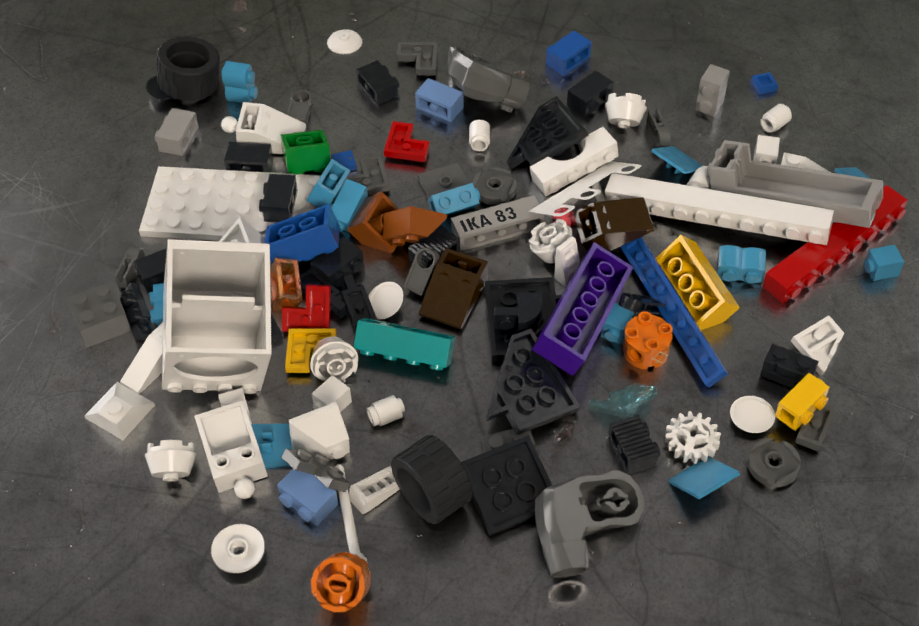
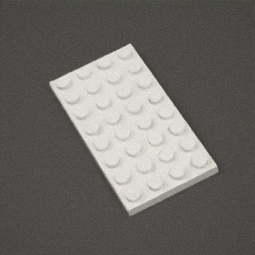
M158 166L139 228L140 236L219 241L241 217L265 238L267 226L277 222L264 221L263 212L259 211L260 199L264 198L263 185L268 182L269 174H294ZM296 175L298 192L292 217L317 208L306 200L321 175Z

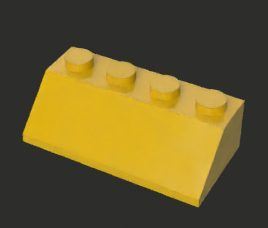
M680 235L656 257L701 330L725 322L740 308L695 241Z

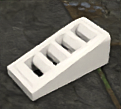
M573 236L556 248L554 278L565 287H567L580 264L577 242Z
M391 466L350 486V501L361 514L369 512L400 490L393 476ZM385 478H388L392 484H389Z

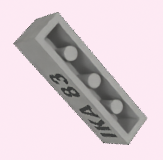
M535 195L453 217L451 218V233L460 239L461 252L529 233L537 225L544 222V214L528 212L539 205Z

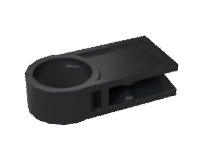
M624 292L618 303L619 306L633 312L645 311L654 315L662 314L654 308V305L665 306V304L650 296Z

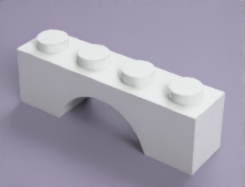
M604 127L585 137V148L577 157L566 161L547 157L530 166L532 181L545 197L618 157L617 142Z

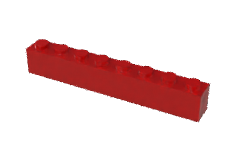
M886 185L883 187V199L879 208L875 211V217L870 228L835 222L832 224L827 245L807 242L767 271L762 287L782 303L790 298L794 299L804 287H810L819 276H825L835 264H841L850 253H856L866 241H872L877 233L881 230H887L893 221L900 220L906 213L905 207L908 199Z

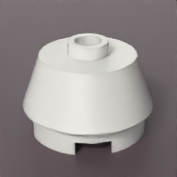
M616 93L608 95V102L605 103L609 122L620 128L638 126L647 109L645 106L646 100H641L642 96L632 93H626L625 96L616 97Z
M556 219V223L548 225L546 222H542L531 231L530 249L544 262L555 263L556 248L572 237L571 227L562 219Z
M324 338L314 347L310 362L311 371L315 377L322 381H326L333 375L342 383H345V379L353 371H357V352L341 338Z
M161 440L160 446L154 447L153 443L147 444L145 458L153 477L163 478V481H178V478L190 475L197 454L194 452V443L192 442L188 443V446H182V440Z

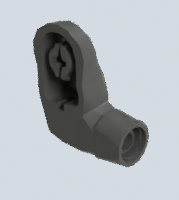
M449 45L447 56L448 73L453 83L462 89L465 96L475 100L498 102L501 104L500 108L508 112H512L513 108L519 109L522 107L529 92L530 83L496 68L488 59L455 45Z
M617 470L603 474L577 476L547 487L536 497L535 518L537 532L551 577H570L589 570L585 536L603 529L631 526L640 520L644 510V498L639 485L630 475Z

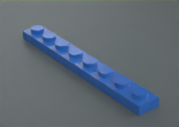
M643 237L621 246V249L650 296L665 304L664 307H657L666 322L673 327L672 332L704 384L710 388L727 376L729 373Z

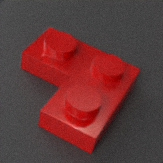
M393 121L385 144L384 157L426 162L430 141L411 139L414 130L413 124Z
M307 284L306 307L282 308V331L289 332V329H330L331 285Z

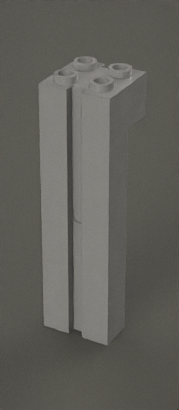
M724 140L721 147L716 150L714 160L709 163L707 168V175L710 176L711 190L834 210L832 222L870 228L875 217V211L879 208L883 199V180L751 161L750 144Z

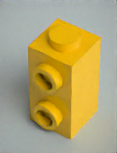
M808 373L779 402L775 417L793 430H796L801 424L807 425L814 415L813 412L816 409L821 410L828 402L829 398L826 396L830 387L821 379Z

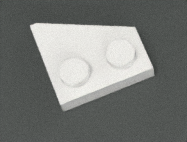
M827 316L795 335L791 342L802 355L819 361L816 372L821 376L826 371L844 332L830 316Z

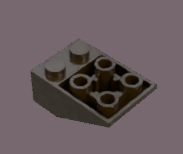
M644 197L593 202L574 211L581 243L587 251L594 242L607 251H611L654 231Z
M445 248L436 264L418 315L462 329L484 288V282L488 280V261Z

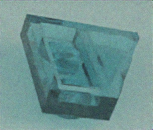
M635 383L622 390L609 393L610 399L598 401L595 398L590 400V410L619 416L620 418H629L657 396L656 387Z

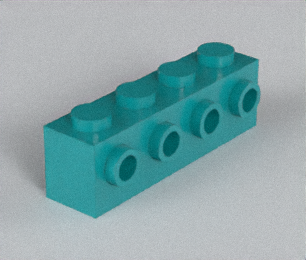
M362 318L357 323L353 348L360 350V353L373 356L374 353L382 354L383 358L387 360L401 358L406 359V363L411 365L425 363L429 364L431 369L443 370V367L446 368L451 364L456 336Z

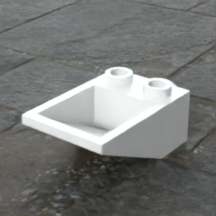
M243 102L238 121L232 116H227L221 122V127L225 132L233 133L236 131V142L271 144L272 153L283 154L281 134L306 131L305 123L265 104Z
M241 400L195 415L218 492L221 493L234 488V492L239 498L247 499L251 497L255 491L253 481L268 477L244 401Z

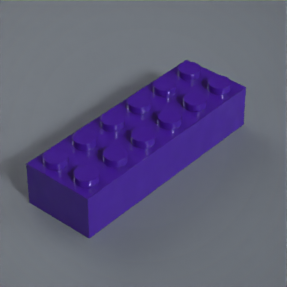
M594 242L582 258L532 350L573 376L585 362L633 266Z

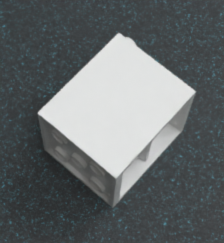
M168 239L163 295L162 390L173 393L181 392L182 390H193L196 393L218 390L219 393H225L229 390L242 388L246 394L261 391L271 357L270 244Z

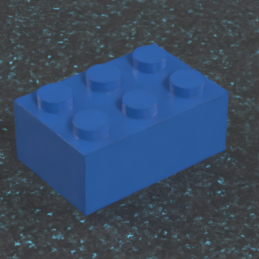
M330 204L267 226L264 244H270V261L274 269L289 268L299 261H309L316 255L333 252L336 248H339L340 225Z

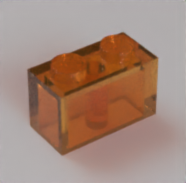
M275 258L270 267L271 310L274 313H282L283 307H298L302 301L298 260Z

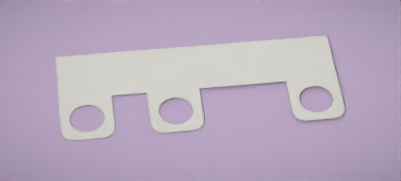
M608 162L528 212L563 216L575 208V206L564 205V202L571 198L590 199L601 192V190L589 188L590 186L611 173L630 174L640 168L641 165ZM628 166H634V167H635V168H634L633 170H631V171H627V172L621 171V169H623V168H625V167H628ZM584 192H595L593 195L588 197L580 196ZM559 208H568L566 212L559 214L554 213V211Z

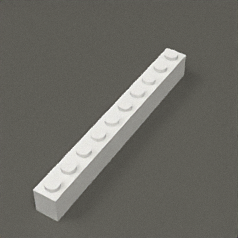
M615 173L611 174L605 189V201L644 197L649 214L822 245H827L834 214V210Z

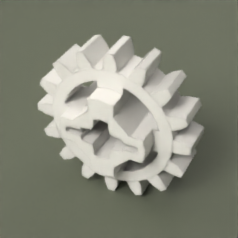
M691 411L688 412L687 417L680 413L678 420L672 418L670 425L666 427L665 443H669L668 451L675 450L674 457L683 456V462L685 463L688 459H692L693 463L697 464L699 458L706 462L708 456L714 457L720 445L721 433L716 432L718 425H710L711 418L702 419V413H698L697 417L693 416Z

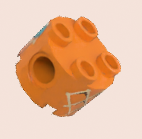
M640 312L638 316L632 318L627 323L624 329L622 350L626 361L640 369H648V367L652 366L658 368L663 365L670 353L673 327L660 317L651 315L649 312Z
M338 552L329 556L314 570L311 579V591L314 598H317L320 602L319 604L324 609L332 612H345L355 607L368 593L371 584L368 563L358 555L349 552Z

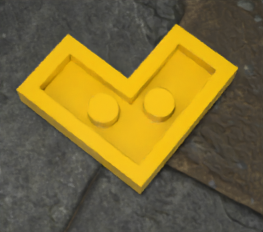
M289 329L285 361L286 373H310V362L314 347L324 338L337 337L336 329Z

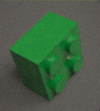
M323 130L281 134L283 159L288 173L300 175L305 171L323 172L331 160L329 143Z

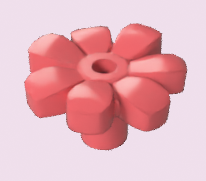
M559 208L556 211H554V213L559 214L566 212L568 208ZM573 210L563 216L552 215L555 223L556 219H562L569 227H571V224L577 225Z

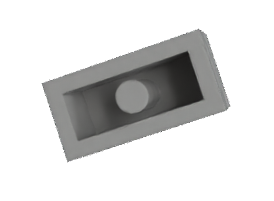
M712 64L709 65L700 80L695 110L715 117L724 102L729 70Z
M175 108L170 110L168 116H165L161 128L155 134V141L157 142L159 152L179 156L184 155L199 128L195 112Z

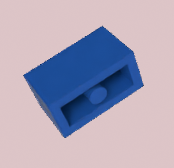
M572 31L554 45L549 46L546 51V65L562 76L566 75L590 58L592 41L576 31Z

